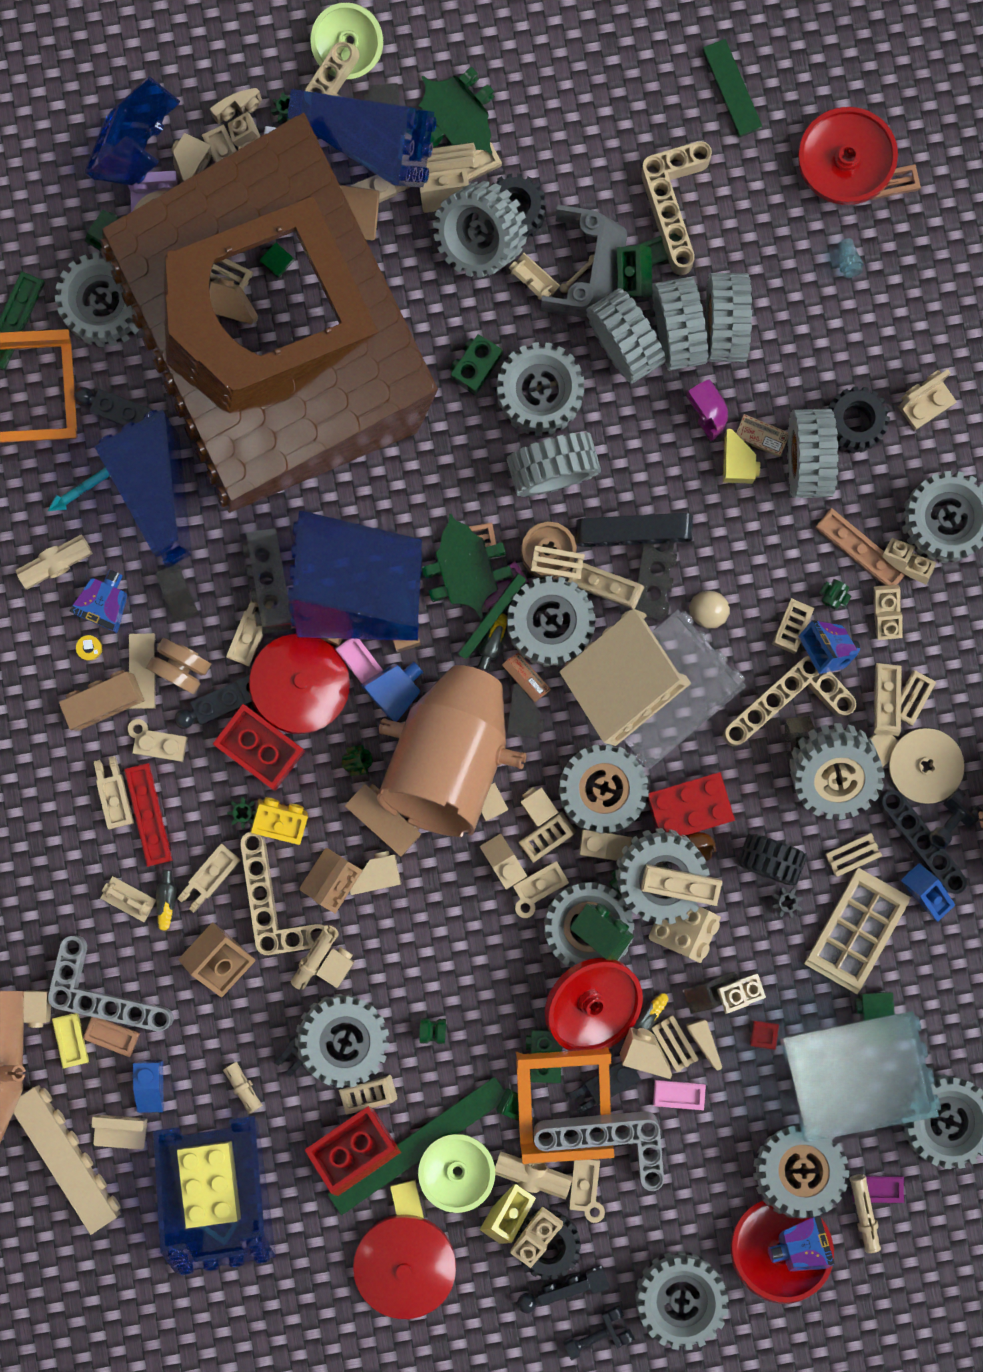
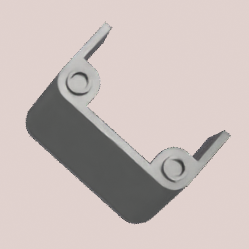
M557 205L555 221L580 225L582 232L588 236L597 237L590 284L583 282L573 284L568 290L567 300L542 296L540 311L589 319L586 309L618 289L617 247L626 246L627 231L622 225L597 211Z

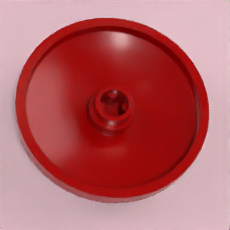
M857 107L835 108L817 117L806 129L798 152L800 172L808 187L822 199L840 205L860 204L880 194L891 181L898 161L897 143L889 126L874 113Z
M289 634L270 642L256 657L249 675V692L255 709L269 724L287 733L306 734L326 727L343 710L349 695V673L340 654L326 641L308 634Z
M601 957L588 959L574 965L556 981L548 995L545 1005V1021L549 1032L562 1047L569 1051L612 1047L628 1034L630 1027L633 1028L640 1015L643 1002L640 982L636 975L618 960H607Z
M761 1201L749 1208L734 1228L731 1238V1259L734 1269L742 1283L752 1293L766 1301L790 1304L805 1300L824 1285L830 1275L832 1266L827 1269L789 1271L785 1260L772 1263L768 1248L780 1245L778 1235L781 1232L813 1217L801 1219L786 1217L783 1213L778 1214L773 1211L774 1207L771 1205L767 1206L764 1201ZM821 1218L834 1259L833 1240L827 1225Z
M414 1215L391 1216L373 1225L362 1237L354 1257V1279L361 1296L374 1310L391 1318L414 1319L432 1312L447 1298L455 1280L456 1258L449 1239L434 1223Z

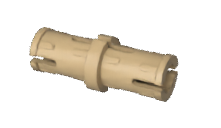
M238 1062L223 1070L234 1088V1094L239 1096L248 1114L263 1106L251 1087L253 1085L252 1082L247 1080Z

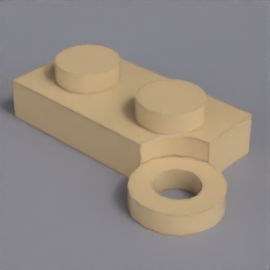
M135 719L129 723L128 733L131 737L135 738L133 754L183 762L188 737L148 731L147 723L140 719ZM140 724L143 728L139 734L134 732V726Z
M557 861L513 886L520 898L515 906L516 913L520 917H531L535 912V902L569 883ZM523 903L530 905L529 912L523 913L520 907Z
M576 1160L573 1165L569 1210L584 1211L587 1220L597 1223L605 1215L603 1205L596 1202L600 1160ZM593 1207L598 1208L600 1211L596 1217L590 1215V1210Z

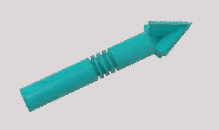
M105 467L82 482L80 486L78 485V487L71 489L61 497L56 495L48 511L67 510L66 505L82 495L81 493L84 494L86 490H90L111 476V472Z

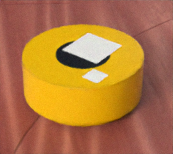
M86 635L78 640L76 652L82 659L93 661L101 655L102 644L96 637Z

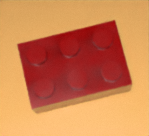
M242 704L213 742V745L275 791L305 753L303 748L244 704Z
M721 772L648 793L647 801L655 828H663L668 833L669 829H671L680 836L682 834L689 835L735 821Z
M369 1106L305 1149L330 1193L339 1196L401 1153L376 1111Z

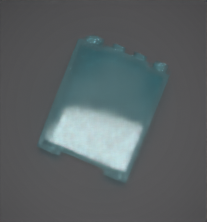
M913 1011L780 1039L785 1062L789 1064L801 1113V1115H798L805 1142L939 1117L937 1110H941L940 1101L937 1094L933 1095L931 1084H934L931 1068H927L925 1062L928 1052L925 1043L920 1041L918 1033L921 1031V1023L919 1017L914 1016Z

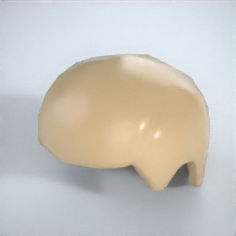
M715 591L699 592L692 598L689 605L690 617L701 627L707 629L718 628L726 622L730 614L729 603L720 593Z

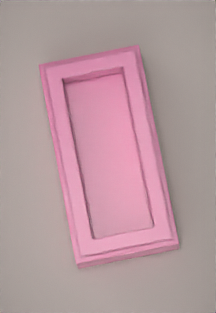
M356 634L336 648L337 652L361 683L383 671Z
M654 1080L653 1106L704 1110L706 1084Z

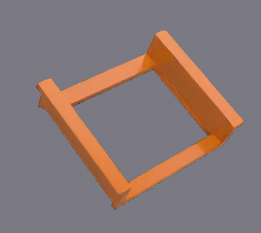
M69 329L0 333V350L61 347L67 428L0 432V443L76 439L78 437L76 404L74 400L72 344Z
M608 1047L595 1050L533 1054L516 1052L522 1164L614 1158L613 1145L542 1151L535 1145L532 1130L530 1069L598 1065L600 1115L611 1114L609 1077L611 1053Z

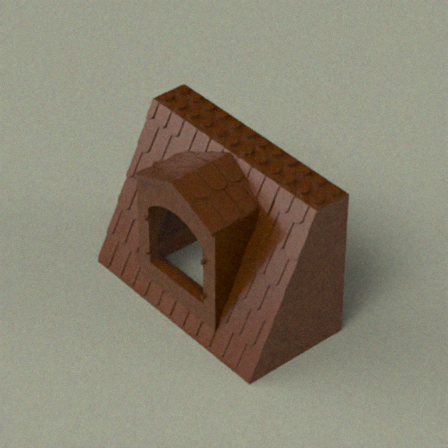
M305 113L295 116L271 132L264 134L230 156L221 159L197 175H193L161 196L152 199L102 229L103 238L100 239L102 248H100L101 254L106 263L109 261L111 263L113 280L116 285L120 284L123 292L121 295L127 307L131 306L133 310V322L137 329L141 328L143 331V343L147 351L152 350L155 357L153 359L154 366L158 373L162 372L165 381L163 384L169 396L173 395L176 401L174 404L176 413L179 418H184L187 425L184 427L190 441L194 439L197 446L195 449L196 455L200 463L205 462L208 469L206 476L211 485H216L219 492L216 494L218 502L222 508L226 507L228 513L418 433L438 388ZM295 232L339 324L260 356L238 344L221 326L210 299V274L214 263Z

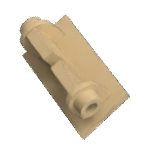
M525 253L521 255L517 262H513L509 267L512 271L511 274L525 283L538 296L539 300L542 299V296L552 297L560 286Z
M113 876L109 883L105 884L100 898L142 922L146 921L156 902V899Z

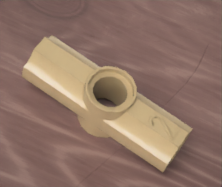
M81 534L61 546H53L38 555L39 558L15 571L20 582L28 590L48 578H55L64 574L70 569V566L89 557L93 553Z
M500 1152L495 1166V1175L517 1182L527 1192L537 1193L543 1191L562 1199H566L573 1179L569 1175L549 1169L545 1163L522 1164L521 1158L504 1152Z

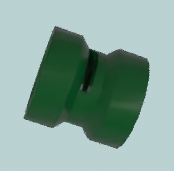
M421 1018L419 1043L427 1044L430 1041H434L437 1044L445 1045L446 1019L430 1021L429 1018ZM433 1025H436L435 1037H433Z

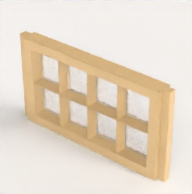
M857 868L804 964L858 994L911 897L864 870Z

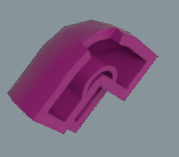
M709 379L690 389L686 397L699 415L698 424L710 442H712L725 428L728 421V408L724 399Z

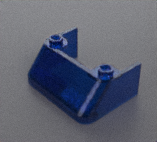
M148 76L115 106L105 118L84 173L91 179L131 186L135 183L140 184L145 179L147 173L159 162L145 151L147 142L152 136L157 137L164 128L162 124L164 117L179 105L180 100Z

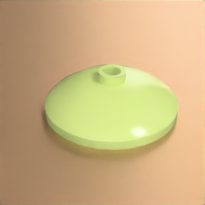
M338 3L328 7L317 17L311 31V49L314 58L319 66H321L336 43L347 42V37L352 36L354 38L353 45L359 50V59L346 79H354L367 74L378 63L383 50V33L379 22L369 10L354 3ZM347 47L341 53L342 59L345 61L350 55ZM332 68L328 74L336 77L335 69Z
M463 1134L446 1135L434 1141L424 1152L419 1164V1183L426 1198L436 1207L453 1213L470 1211L482 1204L493 1188L495 1181L494 1161L488 1149L477 1139ZM460 1167L463 1171L462 1174L455 1175L453 1168Z

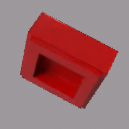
M753 1020L750 1046L776 1050L779 1024Z

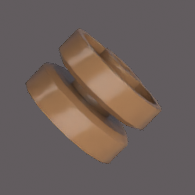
M544 522L537 524L527 532L523 539L521 557L524 567L532 576L539 578V580L545 579V576L559 579V577L563 576L530 571L534 546L576 553L577 547L574 536L566 527L559 523ZM539 552L538 555L539 557L573 563L575 558L554 554L547 556L542 552ZM537 562L538 567L569 572L571 567Z
M162 638L157 650L160 654L169 658L168 662L158 657H152L146 669L195 695L200 682L195 677L189 675L190 670L203 676L207 674L212 664L199 657V654L193 650Z

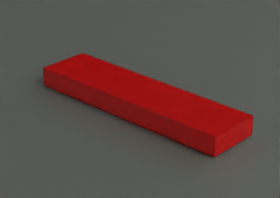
M150 763L124 769L147 867L173 861Z

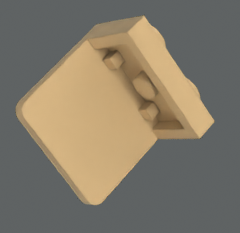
M699 907L695 913L691 909L686 912L689 917L685 920L678 916L675 918L676 923L669 924L667 920H662V925L654 923L649 934L651 941L701 963L709 952V944L713 935L719 929L721 917Z

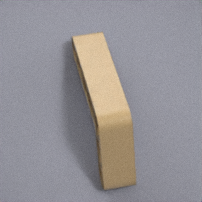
M336 43L304 92L305 100L389 165L405 164L409 158L408 148L337 94L358 62L359 50L351 43ZM347 47L350 51L349 58L344 61L342 59L341 53L342 50ZM334 68L336 77L333 81H330L328 72ZM318 89H320L323 94L322 99L319 102H317L314 97L315 92ZM339 103L342 107V112L336 117L334 107ZM356 118H359L361 121V127L358 131L353 129V122ZM375 133L380 135V143L377 146H374L372 143V137ZM395 147L400 152V156L396 161L391 157V152Z
M702 141L651 155L644 160L642 166V180L659 233L662 236V242L668 255L671 269L678 275H685L691 271L694 262V252L670 180L703 171L708 167L712 151L711 147ZM701 153L706 158L699 160L694 157V154ZM678 160L682 165L675 167L670 162ZM656 167L659 172L652 174L648 172L647 168ZM661 189L666 192V195L657 196L654 191ZM670 212L674 217L666 219L662 216V213ZM676 233L682 239L674 242L670 240L669 235ZM679 257H685L688 260V263L682 265L679 264L676 259Z
M806 656L724 729L723 739L730 746L742 744L806 686L838 717L851 714L856 708V700L832 672L819 674L815 668L813 674H807L803 669V665L807 661L813 662L809 656ZM787 678H792L796 681L797 687L795 691H790L785 687V680ZM822 680H827L831 683L832 689L830 693H825L821 690L820 683ZM772 694L777 697V707L768 706L766 702L768 695ZM840 698L845 699L849 704L848 710L845 712L837 707V702ZM750 711H755L759 714L760 721L758 724L749 722L748 713ZM731 728H738L741 731L742 736L739 741H734L730 738L729 731Z
M251 832L246 833L241 839V851L257 950L263 955H273L312 948L315 943L312 939L313 930L316 928L323 930L325 925L314 924L279 930L265 838ZM252 836H256L260 842L259 847L254 851L250 850L247 846V841ZM255 861L263 864V872L258 876L251 872V865ZM259 886H263L267 890V896L262 901L256 899L254 895L255 889ZM262 911L268 912L271 916V921L266 926L261 925L258 921V916ZM291 932L299 935L300 942L296 947H292L287 943V936ZM266 936L274 939L275 946L271 951L265 950L262 946V940Z

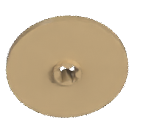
M918 729L904 735L893 747L889 758V773L896 789L906 798L918 803H936L948 798L960 785L964 774V759L957 743L947 734L935 729ZM930 760L929 766L932 767V770L923 772L921 762Z

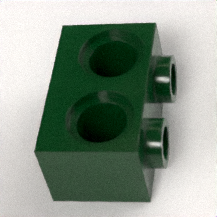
M477 334L475 339L470 338L463 349L465 354L461 360L457 358L450 368L452 372L451 380L475 396L503 356L501 348ZM478 349H485L489 354L485 358H478L475 352ZM465 369H471L475 375L470 379H466L461 373Z

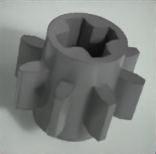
M781 887V894L779 896L772 895L776 899V904H773L771 908H778L780 910L778 913L779 917H782L787 912L788 916L793 918L794 914L792 911L802 910L798 906V901H801L803 897H796L794 895L795 888L786 893V889ZM784 896L793 901V903L789 904L790 909L781 905V902L785 901Z

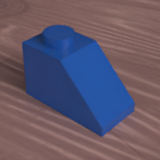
M920 863L901 880L909 893L937 922L955 906V903L939 879Z
M163 1060L137 1061L133 1063V1091L137 1113L164 1112Z

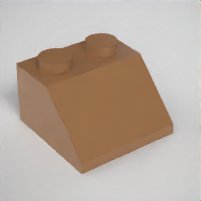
M213 922L178 959L191 976L221 998L256 961L228 933Z

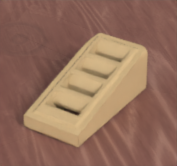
M791 598L772 645L795 654L801 643L798 636L807 627L814 608ZM793 607L806 612L805 617L792 612ZM791 616L802 621V624L798 625L788 619ZM786 625L799 630L798 633L795 634L786 630ZM782 634L794 638V643L781 638Z
M560 812L519 843L534 863L573 836L576 831L565 815ZM557 821L566 832L564 835L555 825ZM547 828H550L552 830L554 835L557 837V840H553V838L546 830ZM540 833L542 834V836L545 838V840H546L547 843L549 844L547 847L543 844V842L541 841V839L538 837V835H539ZM533 839L541 850L539 853L533 848L529 842Z
M700 1019L685 1024L712 1067L716 1070L722 1069L707 1021Z
M391 1075L339 1090L346 1115L362 1111L367 1106L374 1108L393 1103L397 1100ZM381 1085L383 1086L385 1097L383 1096ZM370 1087H374L377 1100L373 1099ZM362 1089L364 1091L367 1103L363 1102L362 1095L360 1092V1090ZM351 1092H354L357 1102L356 1106H353Z

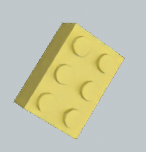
M232 1141L178 1149L186 1229L240 1220L241 1214Z

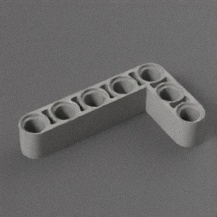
M69 936L61 942L48 995V1000L52 1007L153 1031H163L172 1025L174 1015L166 1007L78 988L87 952L86 940L81 936ZM72 940L77 941L79 944V951L76 954H72L68 949V945ZM66 965L71 966L74 971L70 979L65 978L62 973ZM60 990L67 993L68 999L65 1004H61L57 1000V993ZM89 996L92 999L90 1009L82 1007V997ZM109 1001L117 1005V1012L114 1015H110L106 1011V1004ZM133 1007L140 1008L142 1012L140 1020H134L131 1017L130 1011ZM158 1012L166 1015L167 1022L164 1026H160L155 1022V1015Z
M643 1111L543 1120L534 1127V1142L536 1147L542 1151L637 1143L638 1166L642 1186L648 1191H656L664 1183L660 1128L657 1117L651 1112ZM645 1123H652L654 1125L650 1130L641 1129ZM620 1125L628 1127L623 1133L616 1131V1128ZM595 1127H599L603 1130L598 1135H593L590 1133L591 1129ZM567 1130L577 1131L574 1137L565 1136ZM542 1132H549L552 1135L546 1140L539 1137ZM649 1147L656 1149L655 1152L650 1155H646L643 1153V1151ZM649 1172H655L658 1174L653 1179H648L645 1177L646 1174H648Z

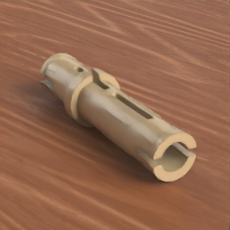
M324 926L308 955L301 959L299 969L291 979V984L295 988L305 989L310 978L318 972L320 962L339 935L335 927Z
M857 1174L850 1177L859 1218L857 1226L858 1230L862 1233L865 1252L876 1253L881 1250L877 1234L878 1221L874 1219L866 1175Z

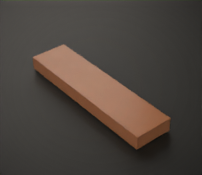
M831 508L815 527V529L883 586L897 585L905 576V574L883 558L884 551L834 509Z

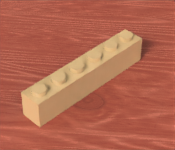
M40 1085L20 1096L13 1113L91 1235L121 1214L119 1211L121 1208L120 1204L113 1195L110 1197L105 1189L107 1185L100 1174L96 1175L91 1167L93 1162L86 1152H81L78 1147L79 1140L75 1133L67 1130L64 1125L66 1120L60 1110H55L50 1103L52 1097L45 1088L41 1089Z

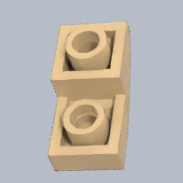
M257 88L247 89L224 98L210 108L212 117L220 124L222 121L231 119L237 109L242 115L246 112L251 113L255 111L262 101L260 91Z
M249 112L228 123L232 142L238 147V150L261 137Z
M891 538L883 558L903 574L927 585L936 562L914 554L915 546Z
M899 585L873 587L877 640L902 638Z
M758 974L750 975L717 989L725 1014L766 998Z
M542 1207L520 1235L510 1253L531 1268L546 1251L547 1244L563 1227V1221Z

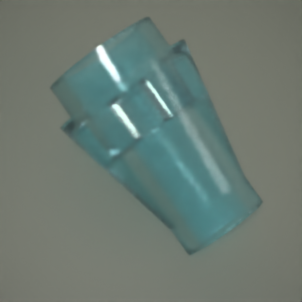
M844 239L838 243L840 272L846 278L860 275L863 272L862 267L864 263L854 246L853 240Z

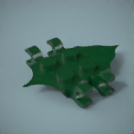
M473 67L467 69L460 77L454 75L448 80L439 82L431 81L422 76L426 91L422 102L418 105L421 110L412 115L409 121L411 122L410 126L415 132L419 131L429 119L435 124L436 128L425 136L426 144L431 149L438 146L442 139L446 137L453 145L474 143L476 150H484L492 154L490 147L491 131L488 125L489 114L483 105L489 103L495 97L493 95L494 90L487 84L477 94L474 95L468 87L474 85L479 80L477 77L478 73Z
M449 514L448 525L442 533L441 545L436 552L438 562L421 567L426 579L441 573L445 586L428 591L432 602L449 597L451 604H465L474 608L480 618H482V605L489 595L498 590L496 582L514 578L510 566L495 571L491 567L489 558L506 555L503 542L485 547L483 538L475 535L466 524L457 521L452 514Z

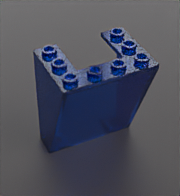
M291 89L287 118L292 119L305 113L315 136L392 185L424 187V183L428 182L429 168H427V161L433 151V143L430 142L431 133L436 128L434 112Z
M153 410L144 415V419L136 424L131 422L123 426L118 434L104 436L98 441L99 444L94 447L151 551L156 557L161 555L164 565L170 568L192 555L179 434L163 410Z
M299 511L298 521H294L293 524L295 543H292L291 554L292 558H295V565H290V580H294L293 587L288 588V603H290V615H292L291 624L292 627L296 628L297 637L418 641L422 540L310 512Z
M255 1116L229 1119L231 1128L183 1135L179 1127L153 1131L160 1252L173 1271L179 1275H189L194 1272L193 1270L198 1269L214 1271L219 1269V1266L224 1265L240 1267L244 1265V1262L250 1261L266 1263L270 1261V1258H276L260 1130ZM232 1141L241 1219L237 1222L186 1229L177 1150L184 1147Z

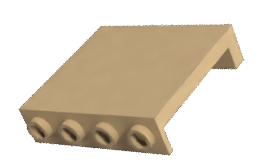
M636 609L625 612L621 616V620L614 626L605 629L601 637L595 642L589 643L580 655L568 661L566 666L560 671V674L602 741L614 746L618 745L691 684L686 675L678 673L644 621L647 615Z

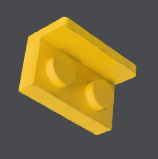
M265 797L264 800L258 799L251 833L300 845L308 819L307 811L303 810L304 807L290 803L289 806L279 804V800Z

